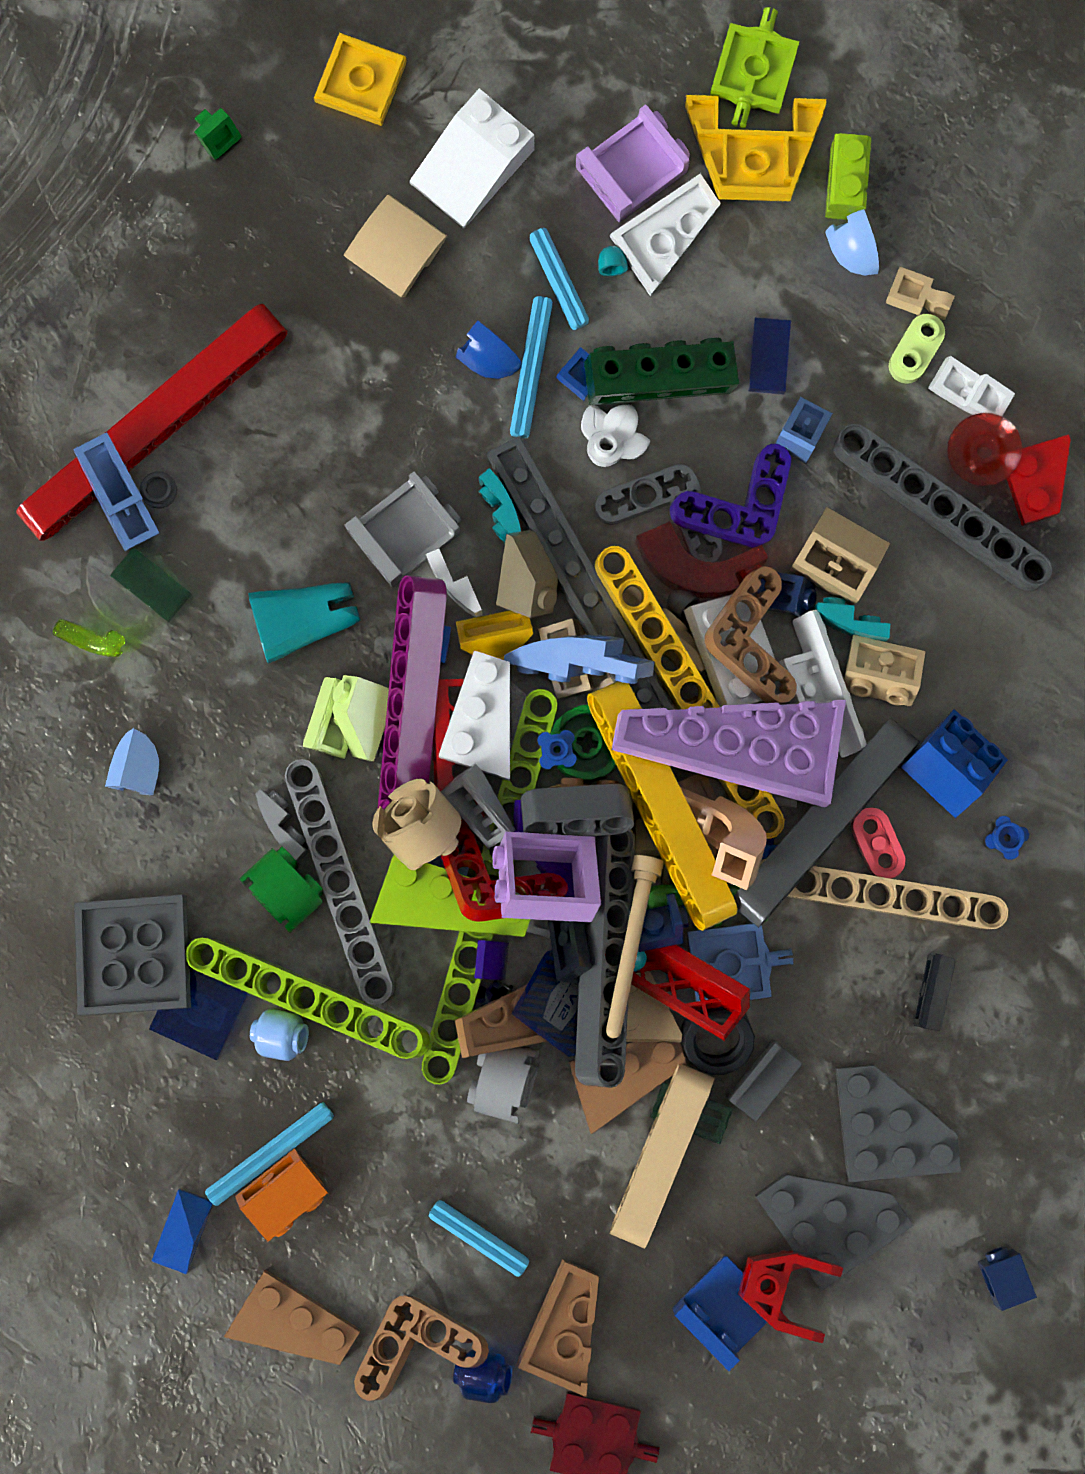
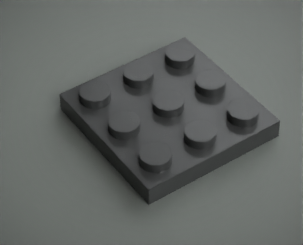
M186 895L74 903L78 1015L191 1008L190 966L186 960V950L189 946Z

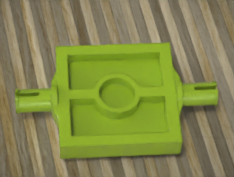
M771 7L763 9L759 27H744L733 23L729 25L710 95L730 100L737 105L731 122L735 127L738 125L740 115L743 114L739 128H746L751 109L759 108L777 114L780 113L799 41L782 37L773 31L778 11L773 8L770 20L767 21Z

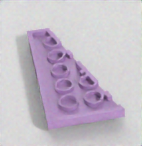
M846 699L833 700L829 703L802 701L799 704L786 705L759 703L723 705L721 708L695 706L679 710H667L666 708L622 710L617 716L611 750L825 808L831 804Z

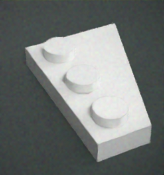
M701 173L610 235L614 244L625 254L627 263L650 297L721 204Z

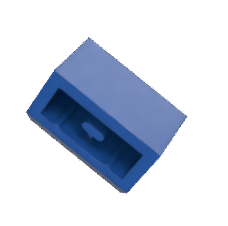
M954 709L913 751L901 768L956 818L985 792L1008 759L994 743L989 742L974 728L969 719L961 716Z

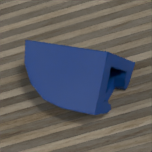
M478 320L467 333L470 339L463 347L458 348L456 354L458 360L485 378L500 379L511 376L522 365L521 360L510 347Z

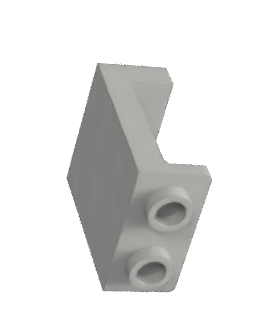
M415 471L408 475L409 480L360 519L355 516L344 525L347 532L392 588L401 582L404 576L410 575L427 561V553L436 549H443L461 535L460 527L457 525L461 522L458 514L449 504L443 507L435 497L439 492L426 475L420 479Z

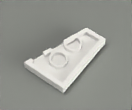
M478 651L473 652L439 753V758L468 768L476 763L482 772L510 781V662Z

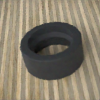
M723 1007L707 1009L708 1017L711 1020L728 1019L732 1014ZM745 1013L737 1024L740 1032L737 1045L729 1052L720 1055H708L698 1048L696 1033L700 1026L685 1017L681 1033L683 1047L688 1060L698 1070L710 1075H726L741 1068L749 1060L754 1050L755 1035L747 1014Z

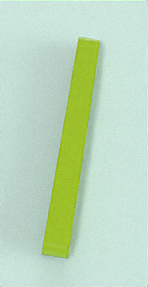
M546 689L534 690L526 697L510 751V776L517 769H525L531 774V782L525 788H517L510 781L502 779L497 797L502 807L514 804V800H521L525 792L536 789L542 768L539 763L542 750L540 747L535 752H526L521 748L520 741L523 736L529 733L538 736L543 732L551 734L557 715L558 703L556 697ZM539 698L548 700L552 706L550 713L543 717L534 715L530 709L532 702ZM494 822L489 825L491 831L498 828ZM484 845L481 855L488 874L499 878V869L493 868V857L491 856L490 849ZM459 931L430 1033V1046L426 1054H424L421 1070L423 1076L433 1084L441 1085L447 1083L454 1076L461 1055L459 1039L445 1040L440 1035L439 1027L444 1020L455 1021L473 1011L482 979L474 978L475 968L469 969L461 964L460 954L466 947L477 949L478 940L493 941L495 934ZM456 983H463L470 990V999L465 1004H456L450 998V989ZM442 1056L447 1059L450 1070L446 1076L437 1077L431 1073L429 1062L433 1057Z

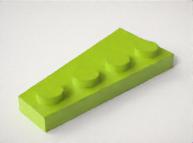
M393 855L369 923L525 937L531 919L503 918L482 922L469 920L463 916L459 909L446 869L425 863L417 870H410ZM474 890V894H473V897H472V901H477V902H478V900H477V898H476V895H475V894H476V890Z

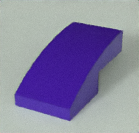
M478 940L474 978L506 980L509 943Z

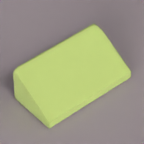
M325 677L306 732L303 747L345 759L348 745L332 711L334 705L333 693L336 685L342 680Z

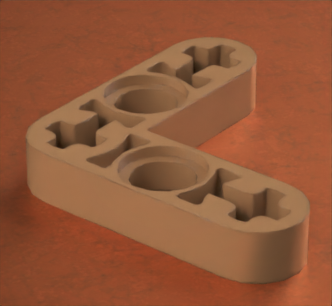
M766 566L750 572L708 628L705 634V645L717 660L765 703L783 704L794 698L797 691L796 681L781 664L749 636L782 588L780 575L776 570ZM764 578L766 581L764 585L766 590L757 594L756 597L753 596L752 594L755 593L761 586V582L759 579ZM739 602L745 603L749 607L751 612L749 621H743L738 617L736 606ZM733 627L735 630L731 631L726 637L727 645L722 646L720 634ZM746 654L753 655L757 660L758 669L755 673H750L744 666L743 662ZM763 676L766 678V680L760 681V678ZM776 681L781 683L779 687L781 694L778 695L774 692L776 689L774 682Z
M399 1296L390 1304L356 1374L354 1381L355 1390L362 1399L367 1401L386 1398L392 1391L415 1341L463 1368H473L483 1364L489 1352L488 1343L478 1332L420 1298ZM402 1307H410V1312L414 1315L412 1320L404 1321L405 1315L401 1312ZM437 1320L442 1321L446 1327V1336L439 1343L435 1342L430 1336L431 1325ZM392 1326H400V1330L406 1331V1335H404L402 1332L392 1330ZM389 1337H393L399 1346L398 1353L393 1359H388L383 1353V1344ZM455 1340L461 1343L473 1342L472 1349L476 1351L474 1357L465 1358L466 1350L452 1344ZM377 1361L379 1364L389 1366L390 1368L389 1370H380L382 1366L375 1365V1362ZM369 1376H377L376 1382L380 1384L379 1389L371 1390L372 1384L368 1382Z

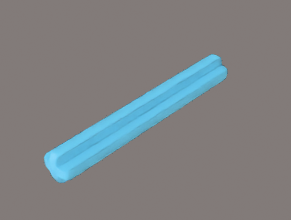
M536 296L533 299L510 427V434L513 437L528 438L530 435L553 303L552 299Z
M324 1102L318 1104L207 1188L205 1193L210 1202L215 1206H219L326 1125L334 1117L331 1109Z

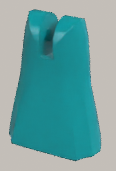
M350 582L248 593L268 664L361 621L357 606L339 608L334 611L329 610V606L348 601L354 597Z

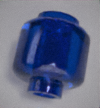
M468 1351L465 1358L474 1357L476 1351ZM488 1352L487 1359L480 1366L463 1368L455 1365L453 1382L459 1385L460 1394L464 1399L485 1403H496L502 1395L506 1396L512 1379L511 1365L506 1364L502 1354Z

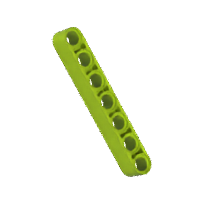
M203 937L193 940L187 947L186 960L194 970L403 1059H414L423 1056L429 1049L430 1036L422 1026L220 940ZM209 945L213 949L214 957L211 963L205 965L201 954L203 949ZM243 959L247 964V973L242 979H238L234 973V967L239 960ZM276 973L280 977L281 986L273 994L269 991L267 982L269 977ZM309 987L314 992L315 1000L311 1007L306 1008L301 1003V994ZM340 1002H344L349 1008L348 1018L343 1023L337 1021L334 1015L335 1007ZM375 1016L379 1017L383 1022V1031L377 1038L373 1037L368 1030V1024ZM408 1031L414 1032L418 1038L417 1047L412 1052L406 1051L402 1045L403 1036Z

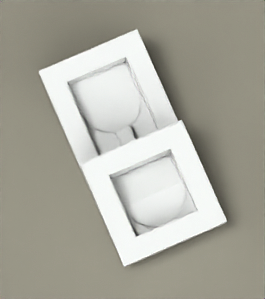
M952 356L945 358L928 387L929 390L948 402L993 425L999 423L1015 395L1014 392L989 375L984 374L980 376Z
M440 549L427 553V561L436 578L442 579L445 582L448 595L472 616H483L482 609L468 577L466 576L453 582Z

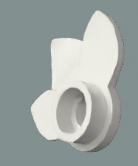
M590 405L585 410L581 421V430L589 440L587 444L588 456L596 465L608 467L617 463L620 459H636L647 450L650 439L635 432L638 426V414L632 405H619L612 408L608 414L596 405ZM600 444H606L612 449L603 450Z

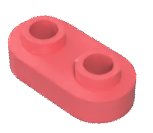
M863 809L852 821L851 830L866 866L873 876L894 878L905 867V855L890 820L880 809ZM866 820H871L875 823L876 830L873 834L865 832L863 825ZM881 854H886L890 857L891 863L889 867L883 868L879 865L878 859Z

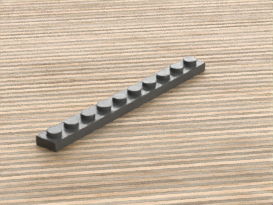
M520 436L488 451L487 458L527 529L536 532L558 576V584L586 634L623 638V654L645 659ZM609 673L613 682H617L615 680V674ZM654 673L653 676L639 678L635 684L628 683L642 709L666 708L667 710H674Z

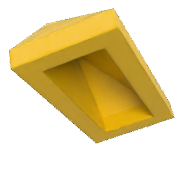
M511 610L456 621L460 647L472 655L474 651H478L504 660L505 654L524 646L533 635L530 618Z

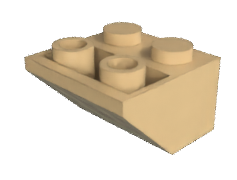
M826 507L789 571L798 576H804L815 586L834 597L845 599V603L848 605H855L875 574L890 543Z

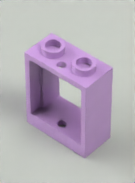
M505 832L500 846L494 847L493 868L499 869V880L496 881L495 901L496 903H501L502 918L592 922L601 905L595 837ZM513 860L572 863L575 898L516 895Z

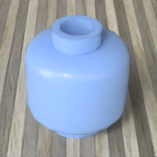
M268 1009L262 1013L259 1020H254L251 1025L250 1040L255 1043L257 1053L266 1058L290 1061L298 1053H303L308 1042V1026L304 1024L302 1017L294 1012Z

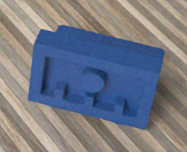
M723 1256L672 1309L678 1320L730 1371L740 1361L737 1353L767 1322L738 1295L743 1272L728 1256Z

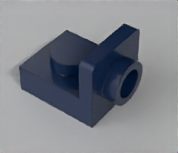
M777 572L782 581V588L768 610L793 614L796 617H801L803 614L813 610L817 599L815 585L804 576ZM762 578L760 581L761 586L759 587L757 594L766 590L764 587L766 583L764 578Z
M674 893L666 894V906L646 910L638 948L639 952L683 943V928L689 927L685 906L677 905Z

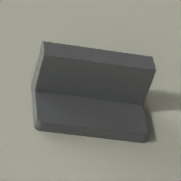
M772 1039L726 1098L756 1122L803 1063L785 1050L781 1044Z

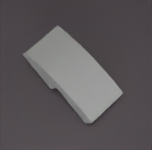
M260 789L255 795L268 828L279 844L296 861L300 862L309 852L303 846L306 842L305 837L291 825L286 830L282 827L292 817L285 810L289 803L275 790L268 794Z

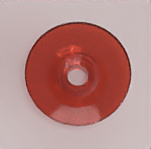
M993 413L975 414L962 420L951 433L947 447L948 459L954 472L966 482L980 486L997 484L1008 478L1017 468L1022 455L1021 438L1015 426L1006 418ZM981 447H988L991 449L992 454L988 458H981L977 452Z

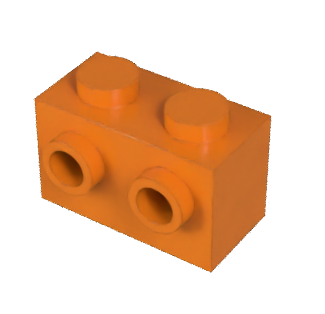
M294 1148L238 1193L235 1198L240 1210L269 1242L273 1237H280L288 1232L293 1226V1221L304 1212L308 1213L315 1210L322 1203L323 1197L328 1192L320 1178Z

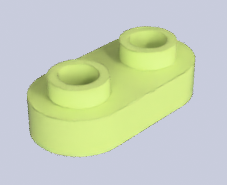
M922 314L911 322L889 360V371L898 382L905 384L916 382L925 372L945 337L944 324L938 317L932 314ZM925 326L930 327L933 335L930 337L924 336L921 328ZM911 357L915 361V366H905L903 358Z

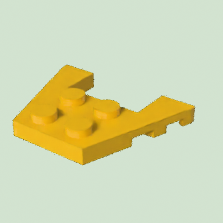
M686 95L685 109L718 199L791 201L824 115L826 99L794 98L792 105V131L719 129V96Z

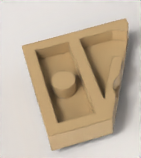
M650 971L645 972L646 980L656 984ZM631 985L628 997L626 1042H682V1033L669 1007Z

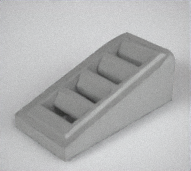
M476 763L455 777L441 791L488 849L502 841L505 832L515 831L488 780ZM483 811L488 815L485 818L481 814ZM494 822L498 828L491 831L489 825Z

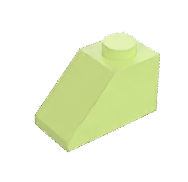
M343 675L342 681L336 685L333 693V714L352 757L374 762L385 729L389 688L360 677Z

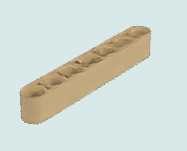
M813 866L808 872L813 879V886L809 892H800L795 887L787 896L789 898L976 929H997L1003 926L1008 918L1006 903L1001 898L993 895ZM836 878H843L849 884L850 891L843 899L833 895L831 886ZM874 884L881 885L886 891L885 901L880 905L874 904L869 898V889ZM911 890L918 891L923 898L922 906L917 911L911 910L906 904V896ZM949 896L954 897L959 903V911L954 917L948 916L943 910V902ZM986 902L991 903L996 909L995 919L991 923H986L980 916L981 906Z

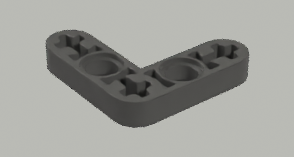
M678 464L602 492L596 500L595 512L598 519L604 524L615 525L662 507L671 506L672 501L682 492L693 491L703 494L693 469L687 465ZM675 474H679L681 478L688 477L689 481L686 483L684 491H680L678 486H674L666 491L669 497H662V487L657 480L663 479V486L674 481ZM648 485L655 490L656 499L652 503L642 504L636 499L635 491L640 486ZM629 491L630 503L634 510L629 511L628 504L618 507L616 516H612L609 511H602V508L606 506L607 499L611 498L613 503H619L625 500L623 492ZM686 501V503L683 506H679V508L685 510L687 507H691V503ZM706 506V508L702 511V513H703V515H704V516H703L702 523H704V517H705L707 511L709 510V508H708L707 506ZM678 526L693 563L700 567H711L717 563L723 550L720 538L703 534L706 544L715 546V549L711 552V558L706 559L704 554L698 555L696 553L700 548L698 535L692 539L689 537V534L698 532Z

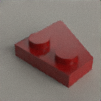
M1069 434L1000 456L1022 526L1057 516L1060 513L1071 441Z

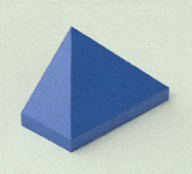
M178 1189L152 1262L184 1274L188 1273L213 1207L210 1200Z

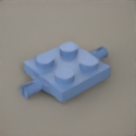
M745 924L687 932L689 953L750 988V1000L772 997L769 981L772 966L793 965V958L778 959V957L793 955L791 948L769 952L764 942L762 925L759 928L755 924ZM695 991V999L697 1002L700 1001L698 992Z

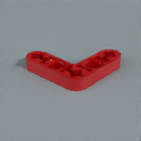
M461 825L456 836L458 845H463L461 854L458 855L459 849L457 846L449 855H441L459 909L463 916L475 922L503 919L501 903H496L495 885L497 880H490L474 834L469 828ZM462 867H469L477 875L472 878H466L460 875L457 870ZM541 873L514 877L515 892L520 895L566 897L568 885L560 875ZM474 890H476V894H475V895H476V898H477L478 902H477V901H472V897H473V894H474Z

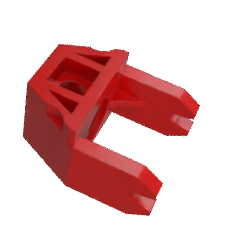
M786 1250L748 1257L738 1295L775 1330L823 1343L825 1333L790 1321L781 1311L782 1302L792 1271L811 1268L841 1277L843 1267ZM769 1279V1287L761 1290L760 1285L762 1281Z

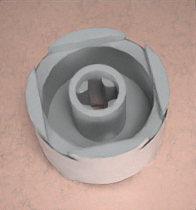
M521 1046L478 1055L477 1066H481L482 1069L478 1082L473 1080L471 1083L467 1103L474 1104V1111L477 1113L520 1124L523 1117L517 1115L520 1106L524 1108L528 1106L538 1069L537 1066L531 1065L532 1057L539 1058V1050Z

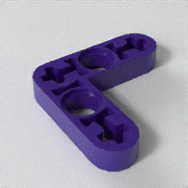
M770 444L757 454L744 506L697 492L686 491L679 494L672 501L670 506L671 519L680 527L751 548L764 546L773 538L776 531L791 466L789 451L780 444ZM773 454L776 456L775 461L781 465H778L773 470L771 478H765L770 469V462L765 459H768ZM757 488H769L774 495L773 503L770 505L760 503L756 497ZM687 501L691 503L693 511L701 513L706 506L709 507V510L704 517V523H702L703 514L692 513L688 518L684 516V509L679 508V506H683ZM716 511H725L730 515V528L721 529L717 527L713 520V515ZM741 517H743L744 520L741 522V525L751 527L758 522L760 523V530L765 533L756 538L754 537L753 529L743 527L739 533L736 532V529L740 524Z

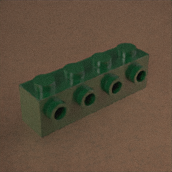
M707 338L700 341V344L687 345L686 341L677 340L666 343L665 347L651 348L649 343H639L630 346L629 350L616 351L613 346H602L595 348L584 362L589 405L731 394L739 385L734 341L722 342L721 338Z

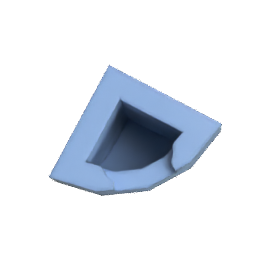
M864 209L848 215V223L838 226L833 224L825 231L831 250L840 265L852 273L864 276L878 274L879 258L876 242Z
M133 728L123 736L114 752L105 787L124 791V788L140 792L139 794L142 795L154 794L159 772V757L155 745L145 734Z

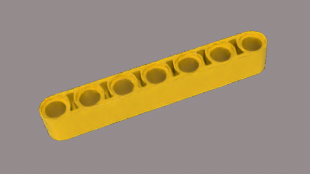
M617 681L588 694L587 702L591 714L626 786L630 789L635 805L695 926L699 930H705L736 915L737 905L727 882L712 876L716 860L670 766L611 750L618 714L622 710L642 709L630 685Z

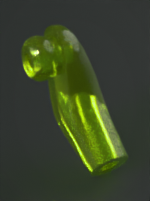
M59 619L53 628L54 636L85 651L115 658L123 653L121 647L125 644V637L114 630L109 631L106 638H103L85 626L64 619Z

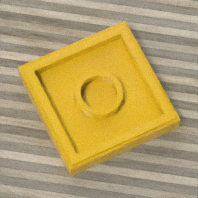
M339 33L315 93L314 100L321 105L382 126L406 66L407 58L404 55Z

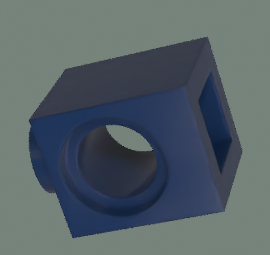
M1006 1246L995 1248L985 1254L986 1259L978 1262L993 1304L1001 1311L1037 1298L1022 1257L1014 1249L1008 1250Z

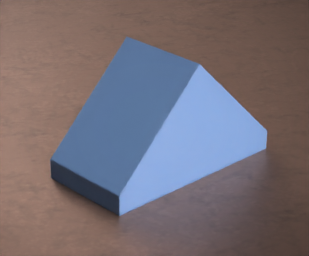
M800 397L784 425L776 444L785 447L792 457L807 463L833 413Z

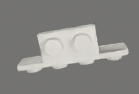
M817 610L809 611L793 620V626L803 654L783 659L778 663L794 677L797 684L796 694L789 701L790 704H799L802 701L829 703L833 700L846 699L838 750L843 758L861 751L867 743L855 713L851 695L842 677L839 662L829 641L826 626Z

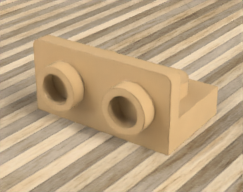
M853 635L849 647L846 671L843 677L849 693L858 697H871L887 701L893 705L912 706L921 686L925 651Z

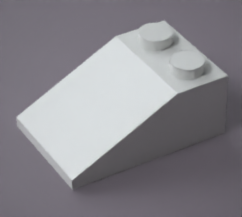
M479 88L453 117L411 178L410 184L464 229L535 150L534 134Z

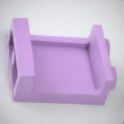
M646 104L639 109L638 117L591 151L587 146L576 155L577 170L619 223L688 172L690 161L688 157H690V153L680 139L674 140L667 131L668 125L658 111L652 112Z

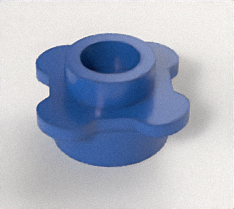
M564 730L560 734L551 735L548 732H543L539 735L537 742L542 750L539 763L544 769H551L553 766L560 765L569 768L576 763L577 757L572 750V743L575 740L574 734L569 730ZM555 746L560 747L561 751L559 753L553 751Z
M1001 816L996 819V827L992 834L985 837V844L989 849L995 848L1002 852L1005 859L1013 860L1018 857V850L1022 847L1023 843L1029 839V831L1025 827L1011 823L1009 817ZM1006 834L1010 836L1008 842L1004 840Z

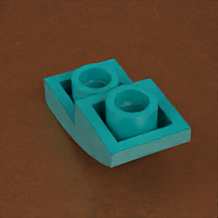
M489 468L479 476V483L482 487L479 493L491 507L499 506L492 514L493 522L495 523L492 529L505 543L506 534L521 531L520 523L506 489Z
M823 598V603L817 602L813 610H817L820 613L824 624L852 637L857 635L883 642L890 638L891 623H881V617L870 615L859 616V621L854 620L855 605H845V599Z

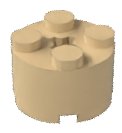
M415 779L401 785L388 796L392 801L385 810L380 806L374 815L372 823L374 832L410 870H417L423 864L432 861L439 855H449L458 845L456 836L460 830L461 816L431 781L428 784L424 779Z

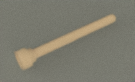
M634 855L631 871L634 872L633 879L637 880L606 1027V1033L610 1038L619 1037L622 1031L651 885L655 884L657 877H661L664 861L654 857Z

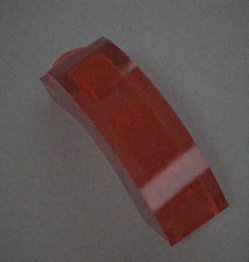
M670 521L637 535L635 540L642 559L657 579L673 590L682 589L689 591L698 598H719L734 594L740 585L737 576L741 575L744 580L750 572L761 568L768 559L763 546L760 545L722 562L711 563L698 560L682 547Z

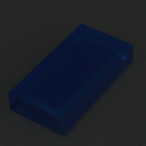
M754 319L748 392L785 394L791 320Z

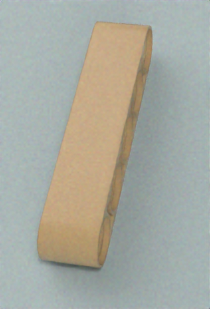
M680 1063L677 1065L615 1215L609 1234L644 1249L646 1248L711 1091L714 1077Z

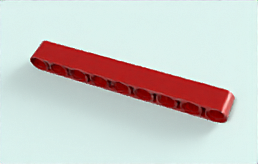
M263 303L248 311L106 431L128 472L286 338L288 331ZM77 457L29 496L16 511V514L39 541H45L54 536L97 499Z

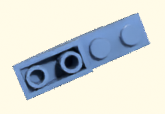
M575 635L552 638L530 643L504 655L505 661L517 665L518 672L539 674V671L549 673L548 679L558 682H570L571 677L585 674L602 676L607 672L615 674L616 681L635 684L639 678L653 676L655 661L623 654L624 639L605 635Z

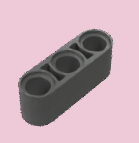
M622 784L540 788L527 791L521 797L524 833L601 836L622 834L630 831L634 826L631 792L627 786Z

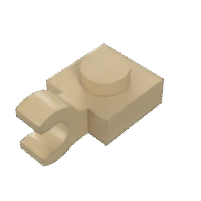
M899 267L886 304L919 316L924 307L930 314L945 320L955 296L948 292L932 289L933 278Z

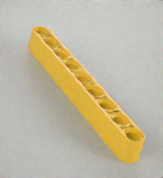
M611 546L604 549L595 561L597 575L646 658L655 661L654 671L677 710L695 706L720 708L630 554L619 546ZM614 554L622 560L623 568L620 573L611 574L605 570L603 565L605 556ZM633 586L641 592L642 599L638 606L632 607L624 602L623 591L626 587ZM648 618L656 620L660 625V634L656 639H649L642 632V624ZM667 650L675 652L679 657V666L673 672L665 670L661 664V657ZM687 682L694 684L698 689V697L691 704L684 702L680 696V689ZM719 779L730 800L746 809L756 819L764 811L772 814L774 822L772 827L765 831L767 839L777 837L782 832L785 819L771 793L755 789L750 799L743 800L737 792L739 784Z

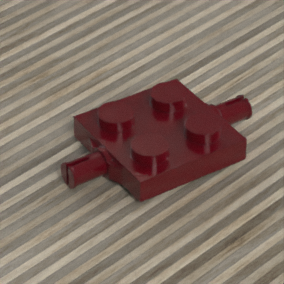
M566 1392L563 1410L556 1422L534 1416L532 1422L534 1425L531 1426L530 1432L552 1437L554 1450L549 1470L561 1474H627L634 1458L657 1463V1455H659L660 1447L638 1442L637 1427L641 1414L640 1410Z

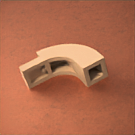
M680 787L706 841L718 850L712 876L748 890L756 880L767 842L763 826L746 809L722 796L713 801Z

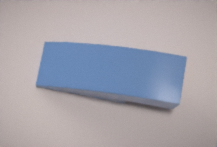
M106 432L73 449L124 551L158 535L159 531L142 501L143 498L108 433Z

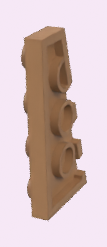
M549 973L546 975L547 977L550 976V978H556V974ZM537 979L455 1020L462 1058L554 1040L551 1038L552 1036L558 1039L560 1037L561 1039L572 1037V1035H562L561 1033L564 1030L573 1031V1033L577 1032L576 1027L570 1028L568 1025L572 1022L574 1024L577 1023V1018L575 1020L573 1018L576 1014L578 1015V1008L562 1031L553 1026L543 1016L551 992L561 981L554 983L549 980ZM538 982V984L542 983V985L546 984V986L549 984L554 987L551 990L549 988L546 990L541 987H532V985ZM529 990H534V992L538 991L539 993L541 991L542 994L545 992L546 994L549 993L547 998H542L541 996L530 995L528 992ZM578 995L569 996L572 1005L574 1004L572 998H577ZM525 998L530 1000L533 998L534 1001L537 999V1001H545L546 1004L541 1006L540 1004L534 1005L529 1002L526 1004L523 1001ZM560 1000L558 1006L556 1007V1009H555V1011H554L552 1017H551L550 1020H549L550 1022H551V1020H552L554 1014L556 1013V1011H557V1009H558L560 1003L562 1002V1000ZM567 1004L564 1005L560 1015L558 1016H561L562 1020H564L569 1013L567 1012L565 1017H563L566 1012V1008L570 1010V1006H568ZM520 1006H525L526 1008L529 1006V1008L533 1007V1009L537 1008L538 1010L540 1008L544 1010L542 1014H537L532 1011H521L519 1008ZM522 1015H528L529 1017L532 1015V1017L536 1016V1018L540 1017V1019L544 1020L546 1023H543V1021L541 1023L539 1021H529ZM537 1026L554 1028L561 1033L558 1035V1033L554 1034V1032L550 1033V1031L548 1033L546 1031L543 1032Z

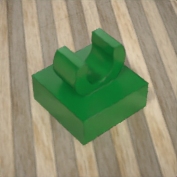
M222 108L213 115L204 109L194 118L200 125L194 133L207 153L215 160L242 137L230 116Z

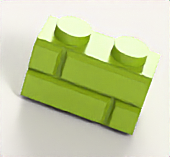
M835 134L830 147L825 217L848 220V215L866 209V190L868 188L871 151L870 136Z

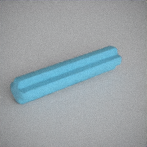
M540 228L530 234V242L571 329L577 330L586 326L589 323V317L548 230Z
M438 1200L429 1212L431 1220L515 1276L520 1277L528 1267L529 1259L444 1201Z

